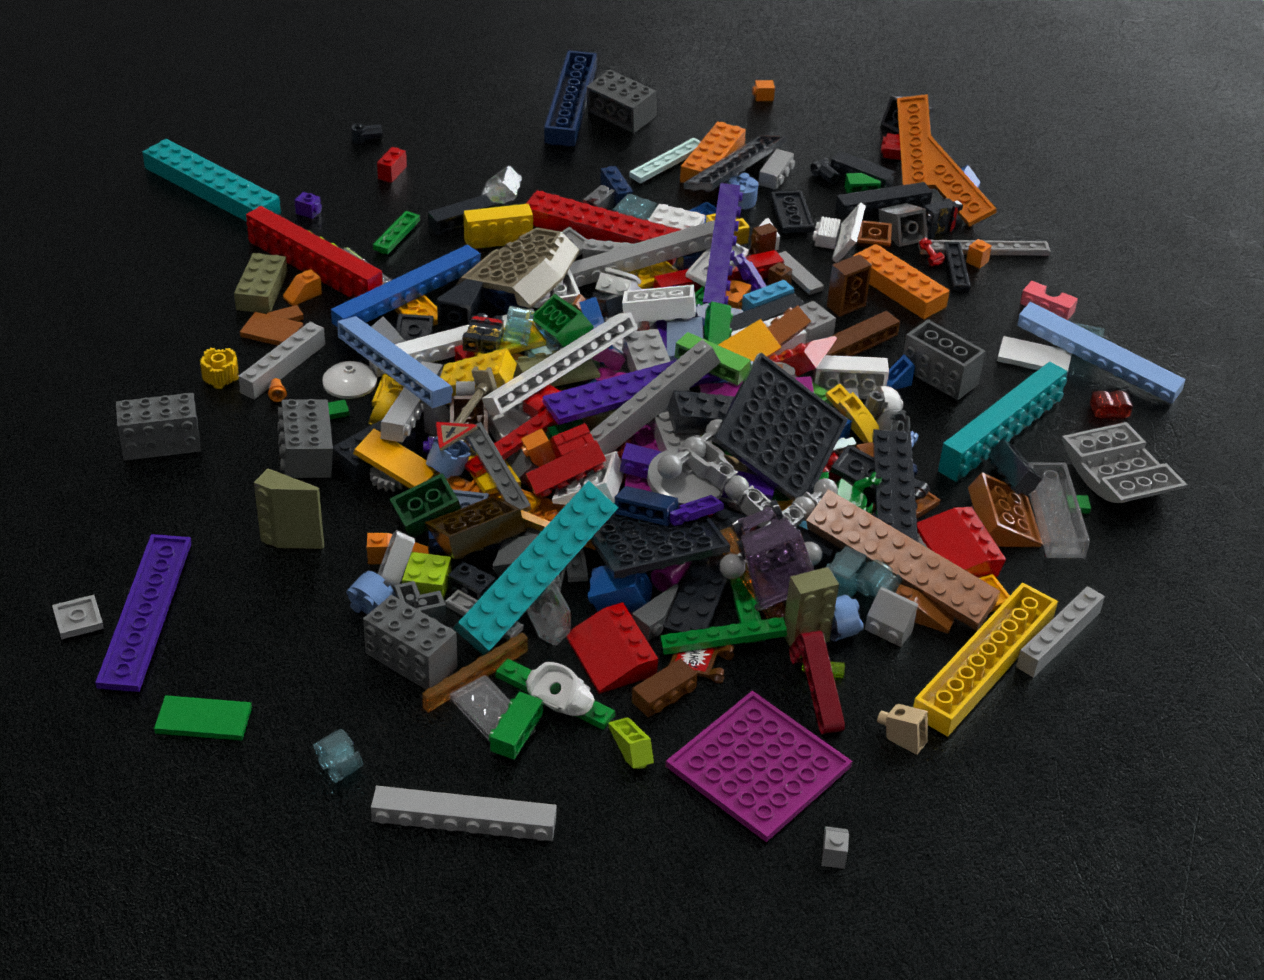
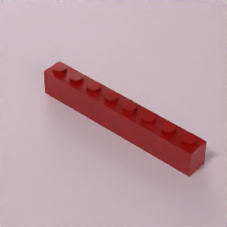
M776 250L745 257L749 262L752 261L762 279L768 278L769 268L779 262L784 264V260ZM737 267L732 271V276H728V281L734 279L746 283ZM688 269L654 276L653 288L694 285L695 293L702 285L685 276Z

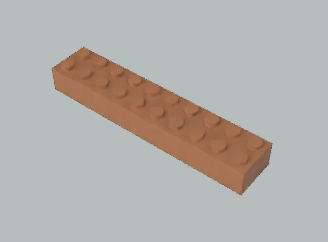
M829 489L806 520L808 530L896 583L919 590L953 617L976 631L979 630L999 600L1000 591Z

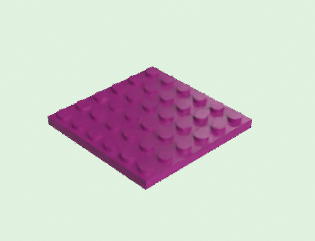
M753 691L666 760V767L765 842L771 839L852 766L850 759Z

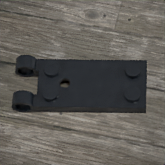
M848 445L832 465L830 472L854 484L858 480L866 477L870 478L874 472V459L861 450ZM914 478L915 497L923 499L930 491L927 483ZM875 484L865 488V490L875 495Z

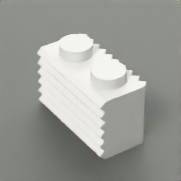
M821 217L820 222L816 223L813 235L816 247L835 249L840 219Z

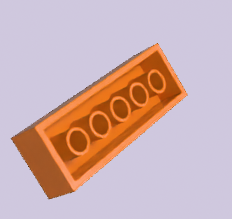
M717 122L681 165L680 182L684 183L742 147L745 143L746 129L732 126L725 122Z
M874 244L853 255L859 254L872 264L870 285L922 319H926L947 307L950 290L881 246Z

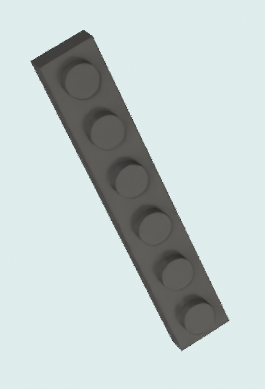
M482 423L475 424L478 429L467 435L466 438L502 499L516 506L521 511H530L531 504Z

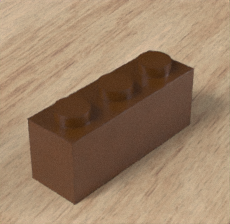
M679 659L633 687L632 703L647 717L659 713L664 707L675 703L680 697L691 693L696 688L698 673L682 659Z

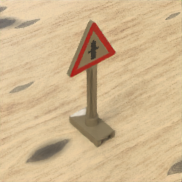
M474 366L472 369L476 384L475 393L455 422L436 423L440 451H443L478 429L477 425L464 424V422L480 399L497 389L491 367H488L486 370H479L478 367Z

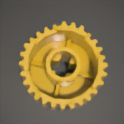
M215 348L204 351V356L200 359L202 378L206 383L208 382V384L213 385L216 389H221L225 384L228 385L232 381L238 380L239 371L235 351L233 352L230 348H225V351L224 349L215 350Z

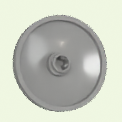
M678 448L665 450L651 461L647 474V481L651 491L677 497L678 505L709 495H713L719 500L723 494L724 489L721 491L719 487H716L705 477H698L687 465V462L682 465V471L677 478L666 479L659 474L657 468L658 461L667 454L677 455L679 453ZM704 456V457L702 458V459H704L706 462H710V461L706 458V456Z

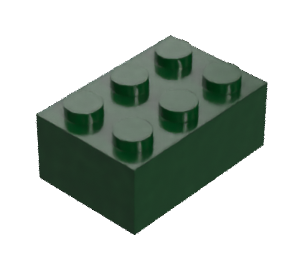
M443 473L390 498L394 512L408 536L413 538L428 531L425 522L461 509L459 500Z

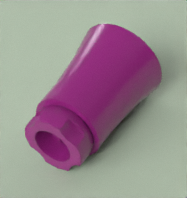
M692 561L653 570L651 580L654 586L661 592H664L673 585L678 584L686 576Z

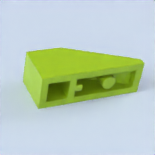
M627 717L608 722V726L626 762L632 768L641 769L645 768L648 764L654 763L650 738L632 720Z

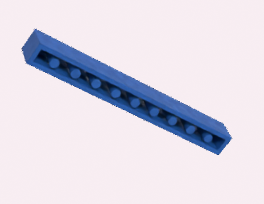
M465 245L331 309L332 324L338 327L337 321L355 316L367 323L462 277L481 261V253L471 246Z

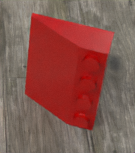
M833 336L810 341L806 344L800 343L794 349H786L780 355L774 354L769 359L773 362L788 364L794 368L795 375L799 376L816 369L837 338Z
M597 440L526 473L527 486L536 498L539 496L544 498L552 494L551 491L556 488L560 490L569 486V482L572 480L580 481L586 478L587 473L594 471V473L601 471L605 468L604 465H606L607 460Z
M972 507L953 508L917 522V532L927 548L977 578L991 574L998 577L1006 558Z
M623 602L603 608L566 633L567 640L599 694L648 679L657 673L658 658Z

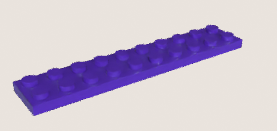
M677 360L543 396L542 402L558 425L617 409ZM707 373L690 388L721 380V378Z
M151 534L97 677V688L140 692L192 543L191 537Z

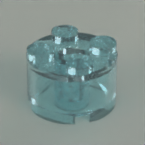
M510 306L503 341L528 346L530 335L527 334L531 333L532 322L530 321H533L535 311Z
M869 559L855 582L860 586L858 590L861 594L867 597L871 595L876 598L881 587L896 593L903 580L899 574L895 577L891 573L893 569L885 563L876 559L871 562V559Z
M343 729L334 731L313 744L315 751L320 756L318 761L324 770L326 768L330 770L329 775L334 783L363 766L359 752H355L352 747L354 743Z

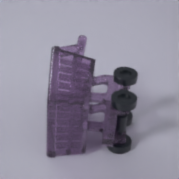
M776 500L769 502V507L748 517H742L738 520L736 517L729 519L736 537L742 538L736 544L742 559L747 561L750 580L755 593L756 604L754 607L756 611H761L787 600L791 576L814 571L800 530H797L787 518H783L782 511ZM770 520L771 524L750 532L752 527ZM775 548L774 552L766 554L767 551Z

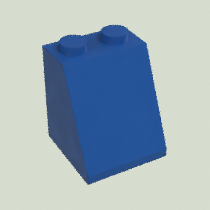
M606 565L592 568L588 599L591 604H594L597 611L623 602L629 613H633L651 601L652 583L646 572L614 579Z

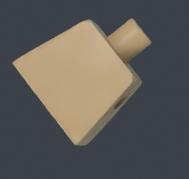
M897 704L890 713L885 711L879 713L877 722L886 726L887 738L918 755L928 742V711Z

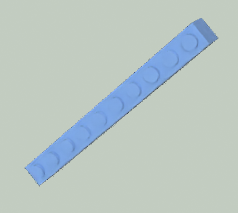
M1029 302L1019 314L1017 326L1172 404L1183 389L1186 379L1032 302Z

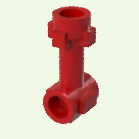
M923 238L919 242L920 249L926 250L929 254L928 262L932 267L935 265L939 266L945 261V257L941 252L936 254L933 250L930 240Z

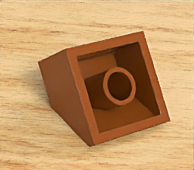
M862 221L856 246L871 247L877 244L883 249H889L891 245L892 224Z

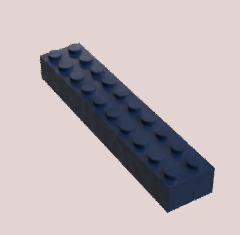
M568 50L544 127V143L567 147L575 146L587 104L586 86L593 82L596 72L597 53Z

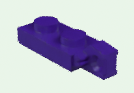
M743 253L736 255L733 262L744 281L751 285V292L766 287L752 261L749 262Z
M709 495L679 505L678 510L670 512V523L674 526L681 525L684 521L697 520L702 516L714 514L724 509V503L713 495Z

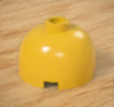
M382 391L370 416L369 424L373 425L385 417L397 399L396 396L387 391Z

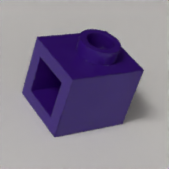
M303 192L295 199L296 214L313 219L321 212L320 197Z

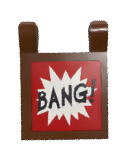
M732 645L674 653L669 665L682 659L698 673L697 676L706 677L721 684L724 681V669L712 668L718 655L726 660H732L734 647Z

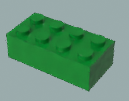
M556 294L530 317L542 333L562 348L594 328L581 311Z

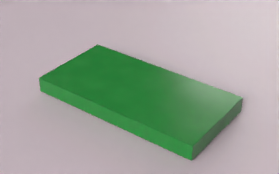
M165 695L154 730L156 734L242 741L252 705L251 702Z

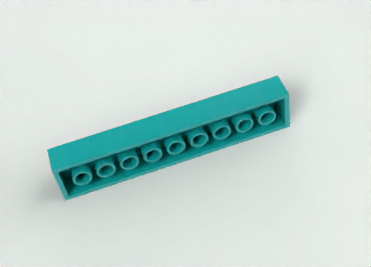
M168 139L162 140L142 152L146 169L246 222V214L259 206L277 215L281 213L279 196Z
M1049 361L943 443L938 472L957 482L960 478L965 477L970 470L975 469L980 462L989 458L988 454L1002 438L1009 442L1014 435H1018L1023 428L1029 426L1033 420L1039 418L1053 404L1061 401L1064 395L1063 388L1067 383L1066 376L1068 371Z
M588 481L460 619L453 629L484 656L618 507L595 485Z

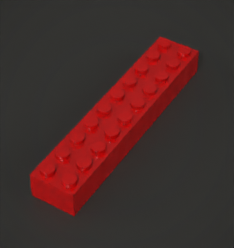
M537 190L526 203L529 204L533 214V226L560 232L570 227L588 240L595 239L598 241L635 244L680 231L677 228L667 227L663 224L642 220L619 212L606 210L602 207L545 193L544 191ZM676 258L667 262L673 265L676 262Z
M259 206L246 214L250 243L272 255L286 257L288 264L303 272L311 269L320 277L321 282L348 297L356 298L383 285L382 270L272 211Z

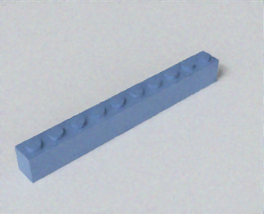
M357 316L337 321L338 337L430 407L435 408L452 402L453 390L450 384Z

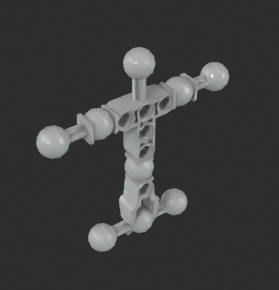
M721 419L712 420L706 427V433L701 437L695 435V437L687 438L682 447L678 448L679 453L677 455L667 454L658 461V472L666 479L677 478L682 471V465L687 462V465L698 477H705L716 487H719L721 491L725 489V493L729 498L738 500L736 504L749 517L761 512L764 514L771 511L769 504L771 501L761 491L755 489L753 485L749 487V483L745 478L736 476L738 472L723 457L724 452L712 444L715 443L712 439L722 422ZM704 456H706V458H707L710 462H706V461H705L704 459H702V458H703ZM827 478L818 480L814 485V493L812 495L809 492L804 493L803 496L796 498L791 506L782 511L783 519L777 521L772 514L765 517V520L756 523L763 530L749 536L744 542L745 546L755 543V540L767 535L770 537L777 534L776 525L782 523L788 534L789 543L797 550L798 558L808 567L817 565L822 558V550L819 545L814 542H804L793 531L803 521L807 520L828 489L836 494L838 493L835 482ZM780 538L773 539L771 543L760 548L754 547L748 550L750 558L747 560H743L740 553L738 555H725L720 562L721 573L728 579L741 577L745 571V564L748 561L754 564L757 559L764 558L769 550L781 541Z

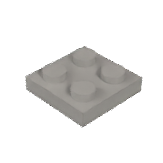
M94 595L52 605L61 639L104 629Z

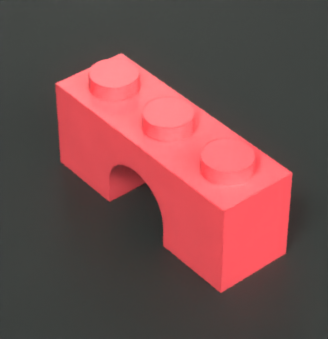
M1031 281L1025 287L1020 304L1027 306L1029 302H1032L1066 320H1069L1075 312L1078 298L1063 292L1058 297L1048 296L1045 294L1047 286Z

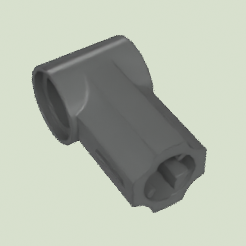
M872 391L868 395L865 406L877 422L885 396L878 391Z

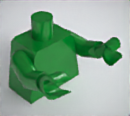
M873 472L870 478L866 477L858 480L853 486L841 478L836 484L838 488L837 495L872 514L873 503L870 507H866L867 499L863 492L865 488L870 487L872 484L879 485L882 477L876 479V472Z

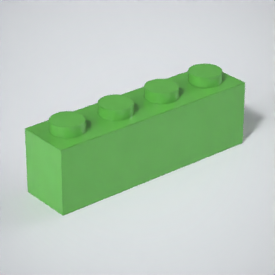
M689 332L676 342L675 358L679 359L695 344L704 340L713 347L720 360V363L708 373L737 386L744 380L750 369V359Z

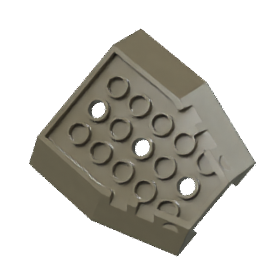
M535 228L520 236L513 243H507L500 250L492 251L464 274L456 286L466 279L483 282V288L514 293L519 306L531 308L564 279L580 251L562 232Z

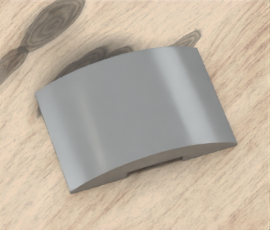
M1127 422L1062 436L1067 454L1078 474L1097 495L1105 500L1123 503L1187 488V484L1167 463L1160 464L1145 449L1146 442Z

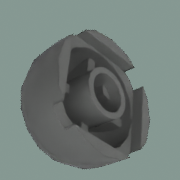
M890 409L881 414L877 424L879 425V430L909 432L910 418L905 415V410Z

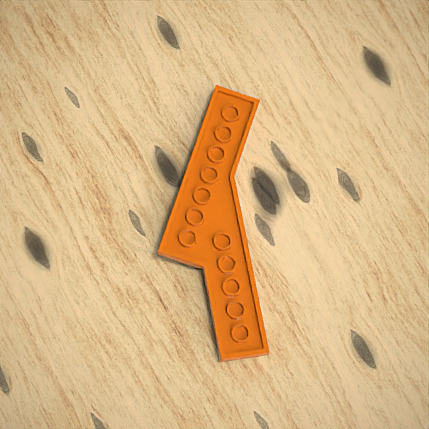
M928 94L897 98L903 185L925 182L930 189H936L944 199L949 198L953 202L959 201L963 204V208L957 214L969 227L997 213L996 207L931 136Z

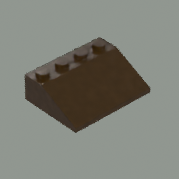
M496 495L425 522L426 527L444 552L453 559H462L466 554L482 551L486 546L497 545L502 540L517 537L519 533L525 531L521 510Z

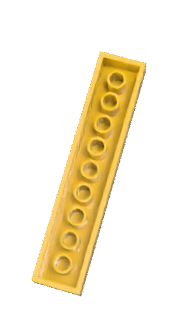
M1022 582L918 694L914 700L913 708L928 711V725L949 736L1018 659L1020 650L1054 618L1058 601Z

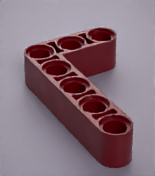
M821 630L801 633L790 646V659L792 664L804 663L821 734L844 731L843 713L824 635Z

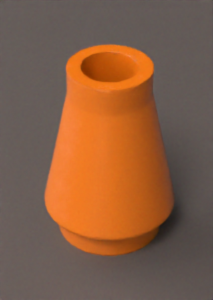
M274 378L270 382L268 396L271 400L280 402L286 397L287 392L281 380Z

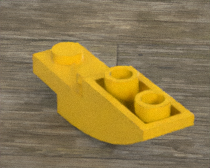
M841 384L826 392L825 397L844 417L852 421L851 429L864 443L873 442V429L879 430V425L854 392L850 394Z

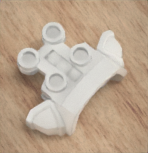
M543 663L537 669L530 672L526 681L529 695L542 699L544 705L566 715H584L591 709L595 701L590 692L591 688L583 684L584 681L578 678L572 670L558 663ZM555 683L561 684V691L555 695L551 694V686Z

